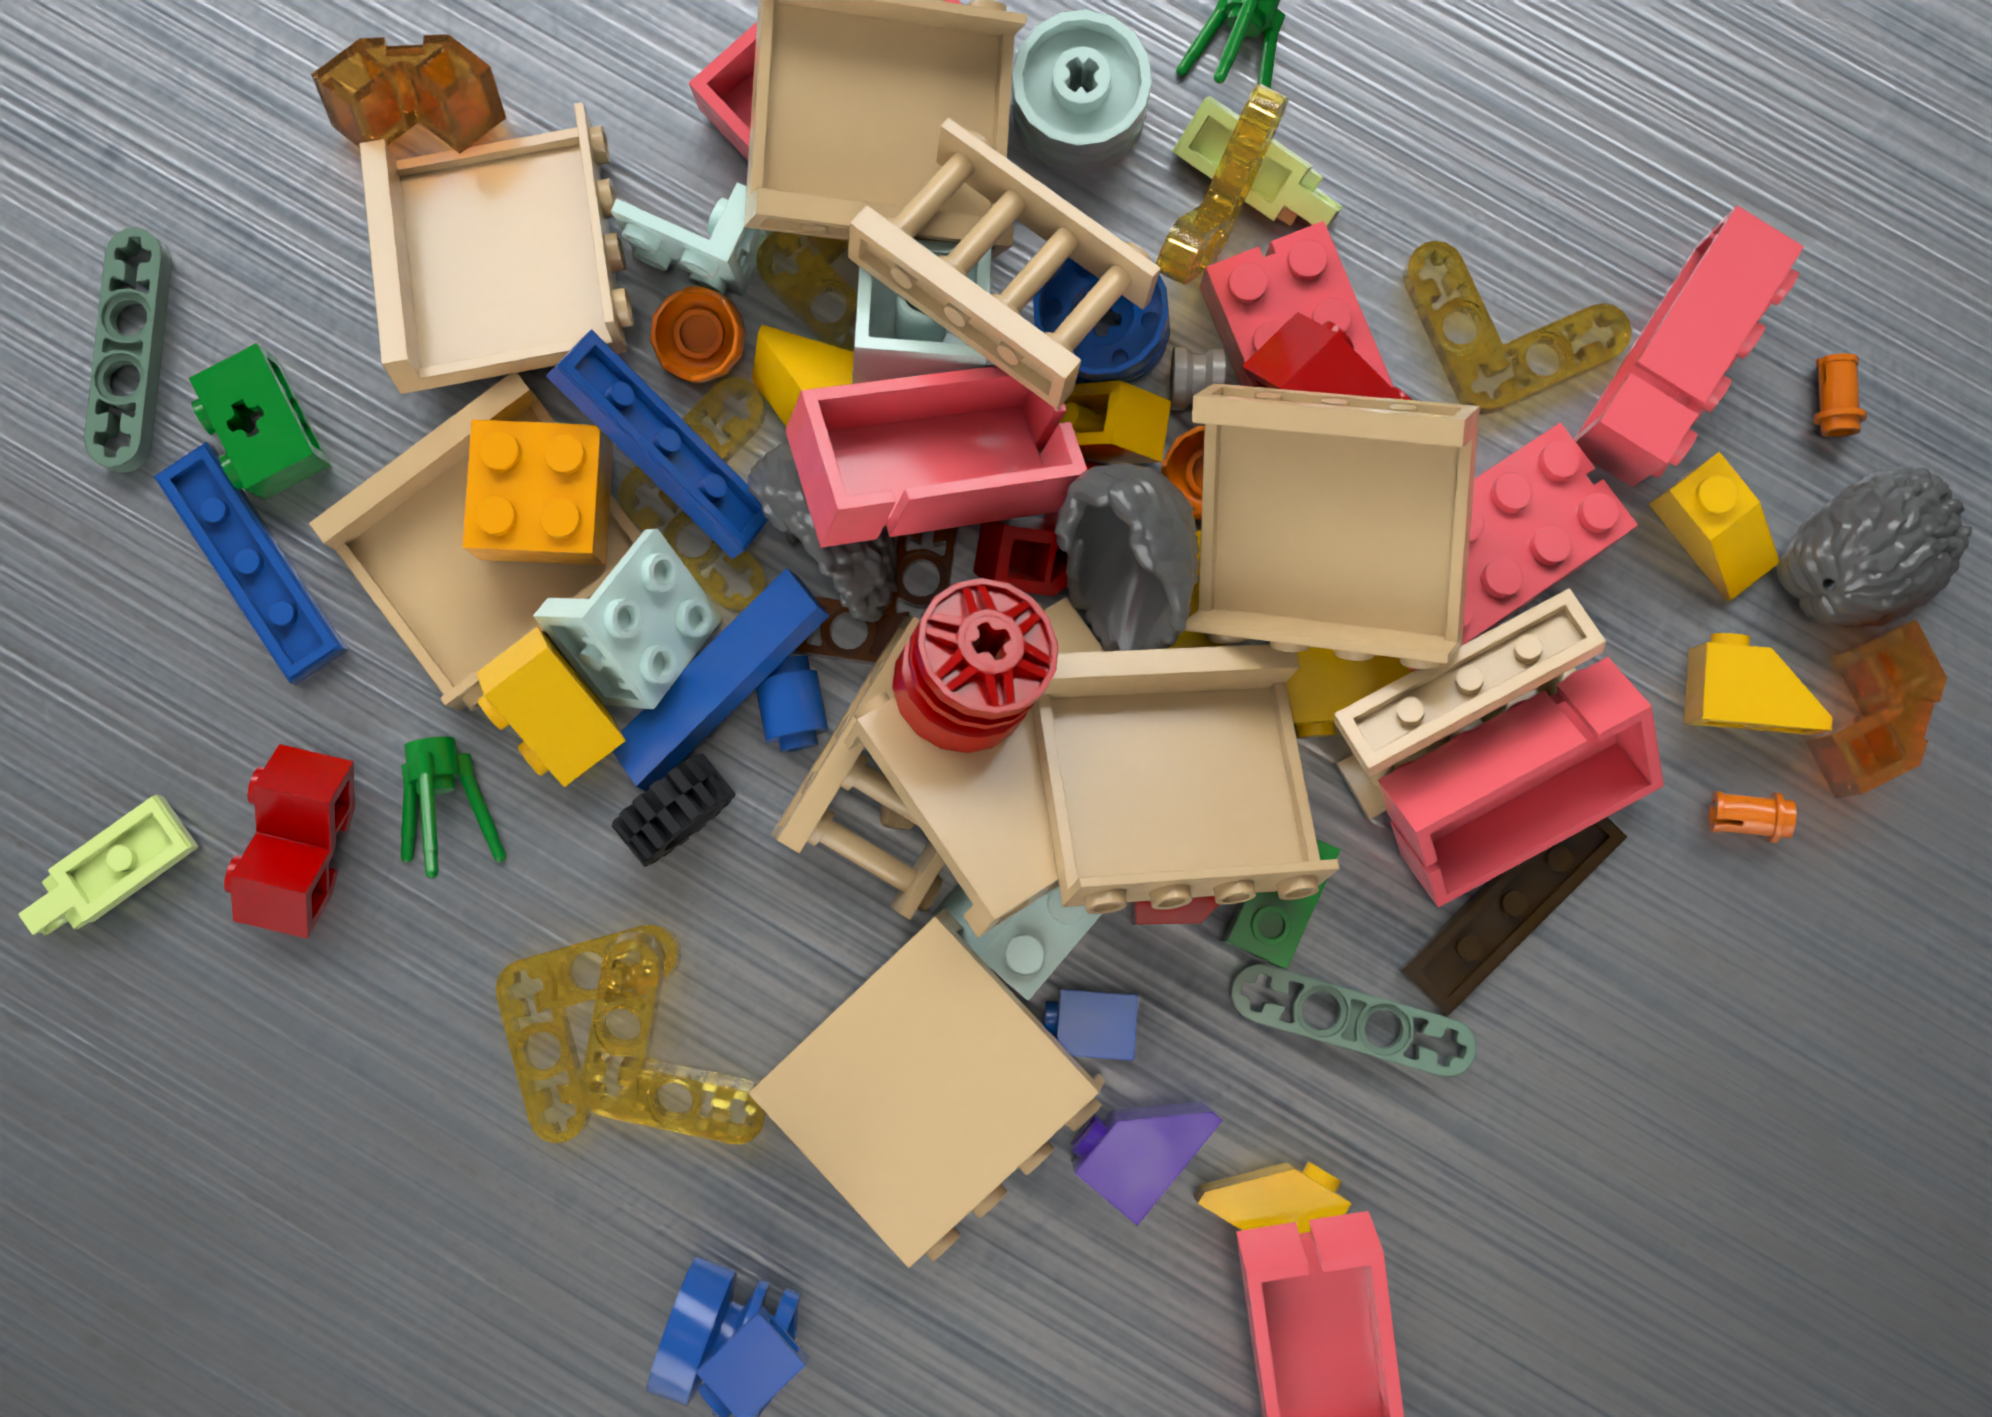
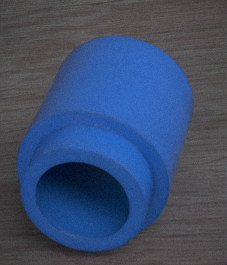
M808 656L787 657L756 688L765 740L767 743L779 742L782 753L816 747L819 745L817 735L829 730L817 670H810Z

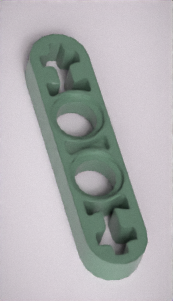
M137 227L125 228L116 233L108 242L105 251L84 432L85 449L90 458L99 465L119 473L132 472L141 467L149 458L152 448L172 270L171 254L167 246L147 230ZM141 246L152 256L150 262H141L136 273V270L129 266L126 261L128 256H137ZM136 282L149 290V292L144 294L134 290ZM123 285H127V286H129V287H131V288H134V289H130V288L122 289V286H123ZM129 305H143L147 313V320L142 330L129 336L120 334L117 328L119 313ZM124 365L136 366L140 373L138 388L128 396H115L110 388L112 374ZM113 406L126 412L135 411V415L130 417L121 413L120 419L108 412V408ZM120 429L122 433L131 437L129 447H119L116 456V453L106 448L105 444L107 438H116Z
M1251 964L1244 966L1234 974L1229 985V998L1233 1008L1239 1015L1253 1022L1428 1073L1448 1077L1462 1074L1471 1066L1476 1056V1041L1473 1033L1465 1024L1455 1019L1270 965ZM1259 974H1264L1268 976V988L1288 995L1289 982L1299 983L1300 987L1291 1001V1021L1285 1022L1280 1020L1279 1017L1285 1007L1270 1002H1262L1259 1011L1251 1010V999L1241 994L1244 983H1255ZM1317 992L1330 994L1338 1005V1016L1335 1022L1325 1029L1312 1028L1303 1016V1005L1306 999ZM1379 1010L1392 1012L1400 1024V1034L1397 1040L1386 1047L1374 1046L1367 1039L1365 1033V1024L1369 1016ZM1417 1017L1423 1020L1417 1032L1432 1037L1442 1038L1446 1028L1451 1029V1040L1461 1045L1458 1057L1447 1056L1444 1064L1439 1065L1437 1064V1052L1414 1044V1057H1405L1404 1053L1413 1039V1018Z

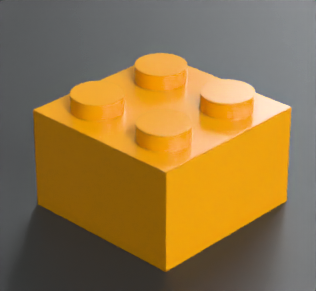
M471 419L462 548L479 560L606 566L614 442L596 425Z

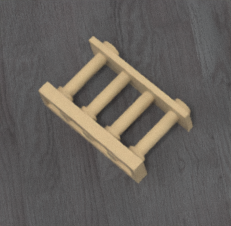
M948 117L940 126L936 163L941 165L942 168L895 218H884L866 205L850 222L848 258L1058 410L1073 392L1080 368L1081 359L1074 355L1073 350L1121 295L1144 310L1152 299L1161 268L1152 262L1149 255L1140 246L1132 242L1122 241L994 150L992 144L982 134L974 130L967 131ZM966 183L994 203V205L948 256H937L917 242L914 236L960 186ZM1015 220H1018L1047 242L1000 295L989 294L967 278V274ZM1069 257L1100 280L1053 333H1044L1021 317L1020 312Z
M1568 588L1465 643L1458 649L1448 664L1441 663L1439 667L1433 669H1417L1335 713V724L1353 752V755L1337 763V769L1370 820L1387 811L1378 779L1392 773L1401 764L1414 761L1446 744L1459 733L1472 730L1502 714L1519 701L1528 700L1544 690L1549 696L1558 693L1556 684L1577 671L1575 669L1576 666L1604 652L1606 640L1571 589Z
M904 616L771 833V836L799 854L806 842L812 846L820 842L897 888L899 891L890 907L911 920L917 909L924 912L929 908L942 886L943 879L937 875L943 867L944 861L934 846L928 841L912 868L832 820L834 813L827 808L840 787L849 791L853 786L919 826L886 776L866 764L868 758L861 754L865 747L864 744L860 743L849 750L844 743L856 722L853 714L860 706L884 692L888 694L890 699L895 697L892 689L894 666L920 621L915 616Z

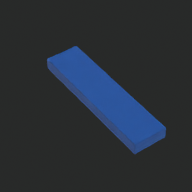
M592 329L546 375L558 389L732 559L745 551L769 520L764 517L762 504L748 491V484Z
M205 442L155 475L154 478L288 682L297 685L347 652L348 648L243 489L238 490L227 477L220 463V455L215 447Z
M786 568L683 670L654 709H643L621 731L626 741L612 752L636 787L646 792L654 782L663 779L669 771L690 754L830 616L799 576Z

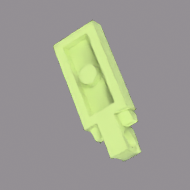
M1211 96L1205 97L1172 150L1174 154L1272 221L1280 219L1291 226L1299 215L1312 225L1324 221L1328 229L1343 207L1317 189L1323 176L1312 169L1313 165Z
M154 795L49 868L50 875L41 882L48 893L18 915L32 935L42 933L44 936H47L67 922L71 924L73 929H79L85 924L99 919L195 851L199 846L164 796Z

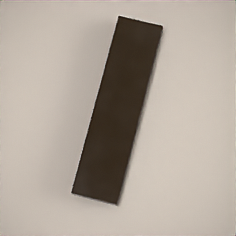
M1606 817L1487 881L1398 970L1443 1016L1448 1017L1627 836Z

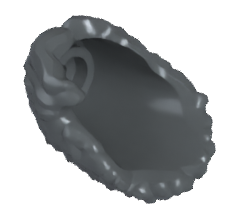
M785 443L779 444L751 467V473L748 475V491L762 504L764 517L771 521L773 527L778 529L781 534H785L787 541L791 545H797L801 541L806 552L819 563L820 574L834 580V588L839 593V600L843 607H848L852 618L871 623L877 622L883 616L887 605L892 602L893 592L898 591L896 584L898 556L895 537H889L887 527L884 526L878 539L820 548L790 445Z
M1130 463L1095 466L1082 472L1069 485L1065 502L1059 509L1054 532L1057 535V545L1068 554L1066 574L1067 587L1070 590L1069 596L1072 599L1071 605L1077 610L1084 611V621L1089 627L1093 628L1094 636L1101 643L1104 651L1166 649L1175 644L1178 636L1185 631V621L1189 617L1191 610L1190 601L1193 587L1199 580L1197 576L1199 548L1198 537L1195 535L1197 529L1195 518L1192 514L1193 506L1183 493L1162 473L1149 467H1140Z
M1909 466L1892 469L1884 467L1878 471H1873L1871 475L1864 477L1861 481L1849 485L1820 510L1812 512L1810 518L1803 521L1796 533L1791 537L1787 550L1778 562L1777 572L1779 581L1792 596L1800 599L1799 606L1806 616L1818 623L1844 627L1883 626L1893 620L1907 616L1915 608L1926 605L1928 601L1946 588L1950 582V577L1960 567L1959 560L1964 550L1968 548V537L1971 536L1972 527L1962 525L1960 514L1965 510L1963 503L1958 499H1952V490L1949 489V485L1943 482L1939 476L1930 474V471L1926 468Z

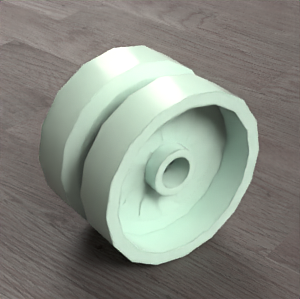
M1087 9L1058 13L1034 27L1019 46L1012 70L1014 125L1028 152L1048 167L1073 174L1101 171L1125 157L1140 138L1152 84L1149 56L1135 32L1113 16Z

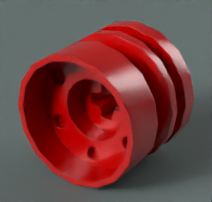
M978 578L952 584L933 597L895 662L892 689L900 714L918 736L940 749L972 753L995 747L1014 733L1026 717L1028 711L1034 707L1037 700L1043 695L1057 670L1058 642L1050 618L1031 596L1009 583Z

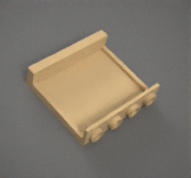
M759 0L744 227L849 240L850 222L866 205L884 218H895L942 168L941 165L936 163L940 126L948 117L967 131L974 130L982 134L992 144L994 150L1007 158L1014 35L1026 25L1027 14L1009 12L1005 4L994 0H975L968 5L945 2V0ZM963 183L914 236V239L960 243L994 203L966 183ZM1014 223L991 247V258H996L1012 247Z
M583 102L574 104L577 123L575 128L402 160H395L385 139L359 143L381 361L400 394L555 366L591 329L616 354L627 352L624 327L634 325L633 312L626 287L618 288L616 272L626 270V263L618 232L610 233L608 218L614 217L611 209L616 201L614 188L610 178L602 179L601 164L610 163V152L603 126L592 127Z
M518 373L505 376L309 523L321 541L336 550L444 694L440 697L444 705L458 711L463 710L465 707H468L470 711L480 708L477 700L484 694L476 672L537 626L553 642L533 617L547 598L590 599L642 534L611 494L606 566L479 560L462 548L471 419L557 423Z
M1216 383L1193 395L1192 423L1205 424L1199 608L1195 614L1185 621V631L1207 633L1209 641L1219 644H1237L1244 642L1246 638L1270 641L1272 649L1282 652H1302L1310 647L1333 649L1336 657L1353 661L1369 660L1375 655L1400 658L1402 665L1414 669H1433L1439 667L1441 663L1448 664L1461 647L1463 639L1480 406Z
M1067 597L1046 609L1041 602L1037 603L1050 618L1058 642V653L1104 651ZM886 692L873 697L854 712L853 715L856 718V722L844 743L849 750L863 743L973 903L963 917L978 938L1059 886L1032 709L1028 711L1024 720L1009 737L993 748L972 753L940 749L918 736L900 714L895 697L890 699Z
M1270 644L1058 653L1057 670L1045 692L1032 708L1063 907L1086 906V912L1089 914H1106L1127 907V902L1151 901V907L1154 909H1171L1189 904L1193 897L1215 896L1217 904L1225 905L1251 900L1256 896V893L1278 891L1280 899L1293 900L1316 894L1319 891L1318 886L1340 869L1338 859L1320 860L1286 687L1288 679L1300 668L1297 652L1277 651L1272 649Z
M946 908L933 917L748 1093L908 1268L924 1254L932 1262L939 1258L961 1235L954 1226L971 1211L979 1219L988 1213L1008 1192L1001 1183L1018 1167L1025 1175H1028L1038 1167L1055 1149L1048 1140L1065 1124L1074 1132L1090 1119L1102 1106L1095 1096L1099 1094L1105 1082L1100 1073L1092 1078L961 938L957 932L963 926Z

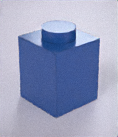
M1059 988L1058 1001H1046L1044 1027L1072 1057L1134 1061L1139 995L1129 992Z
M763 1306L702 1363L696 1371L698 1376L704 1381L698 1388V1391L706 1403L720 1417H729L731 1414L735 1417H752L806 1366L809 1356Z

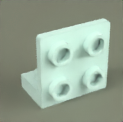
M738 182L729 200L722 197L715 205L707 226V233L711 235L709 240L616 199L611 209V213L623 231L621 236L634 248L632 255L638 260L661 271H666L669 264L690 273L689 281L696 286H703L723 294L725 290H728L744 297L775 232L744 227L747 186Z
M658 529L644 530L590 599L547 598L533 615L604 705L654 709L719 625L722 618L717 608Z

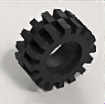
M700 753L693 759L689 758L684 761L679 768H673L663 779L657 780L649 786V790L637 796L632 801L633 804L624 808L619 813L620 816L614 819L611 826L641 864L647 867L649 864L652 865L657 862L662 856L665 857L671 853L675 847L681 846L689 840L691 835L705 827L708 821L714 819L721 812L720 810L728 806L736 794L706 756Z

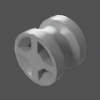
M1173 347L1170 375L1171 410L1184 411L1190 404H1193V395L1214 383L1225 384L1226 359L1224 348H1210L1205 354H1193L1186 347Z

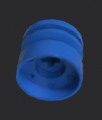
M1068 257L1033 297L1035 327L1044 333H1053L1100 279ZM1160 274L1152 299L1144 310L1121 295L1108 310L1113 313L1114 323L1120 326H1110L1107 336H1098L1094 326L1073 350L1074 355L1081 359L1075 384L1121 380L1134 385L1144 380L1159 364L1170 338L1167 288Z
M696 1256L687 1271L666 1324L651 1368L646 1392L688 1406L703 1382L696 1371L704 1361L764 1306L771 1282L761 1279L753 1289L746 1304H739L733 1301L737 1270ZM786 1288L776 1314L773 1317L796 1341L798 1335V1303L802 1293ZM774 1396L752 1417H759ZM712 1410V1415L720 1417L714 1410Z

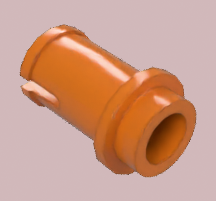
M1831 354L1818 358L1815 361L1818 371L1820 412L1814 414L1813 421L1814 424L1821 427L1822 436L1845 437L1861 432V422L1867 418V411L1861 409L1859 404L1857 368L1859 357L1855 354Z
M1721 791L1713 792L1711 800L1716 805L1710 804L1708 824L1710 832L1723 831L1766 836L1768 843H1778L1780 838L1790 839L1793 836L1797 815L1796 803L1794 800H1784L1782 793L1774 792L1770 798L1725 794Z

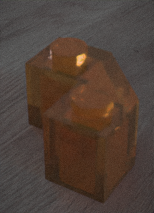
M449 34L424 35L423 44L388 46L385 37L359 38L311 74L332 127L358 148H360L359 143L385 139L389 146L420 122L461 154L506 119L491 66Z
M1917 619L1888 628L1832 656L1861 714L1832 727V731L1820 733L1805 742L1835 798L1864 794L1920 766L1928 743V740L1924 739L1930 717L1934 704L1941 700L1948 677Z

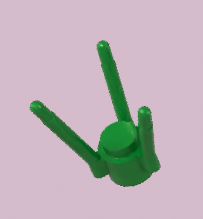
M1218 0L1215 10L1177 66V75L1183 77L1189 72L1225 18H1227V26L1232 31L1214 73V81L1218 84L1226 80L1244 37H1258L1264 31L1254 109L1255 120L1263 121L1266 117L1278 34L1285 19V14L1278 9L1281 0Z
M430 737L413 740L404 744L406 764L401 765L404 784L401 827L402 861L409 863L414 857L419 795L425 873L430 879L438 876L435 795L456 790L454 779L460 778L494 860L503 862L506 858V853L475 779L471 754H457L454 737Z

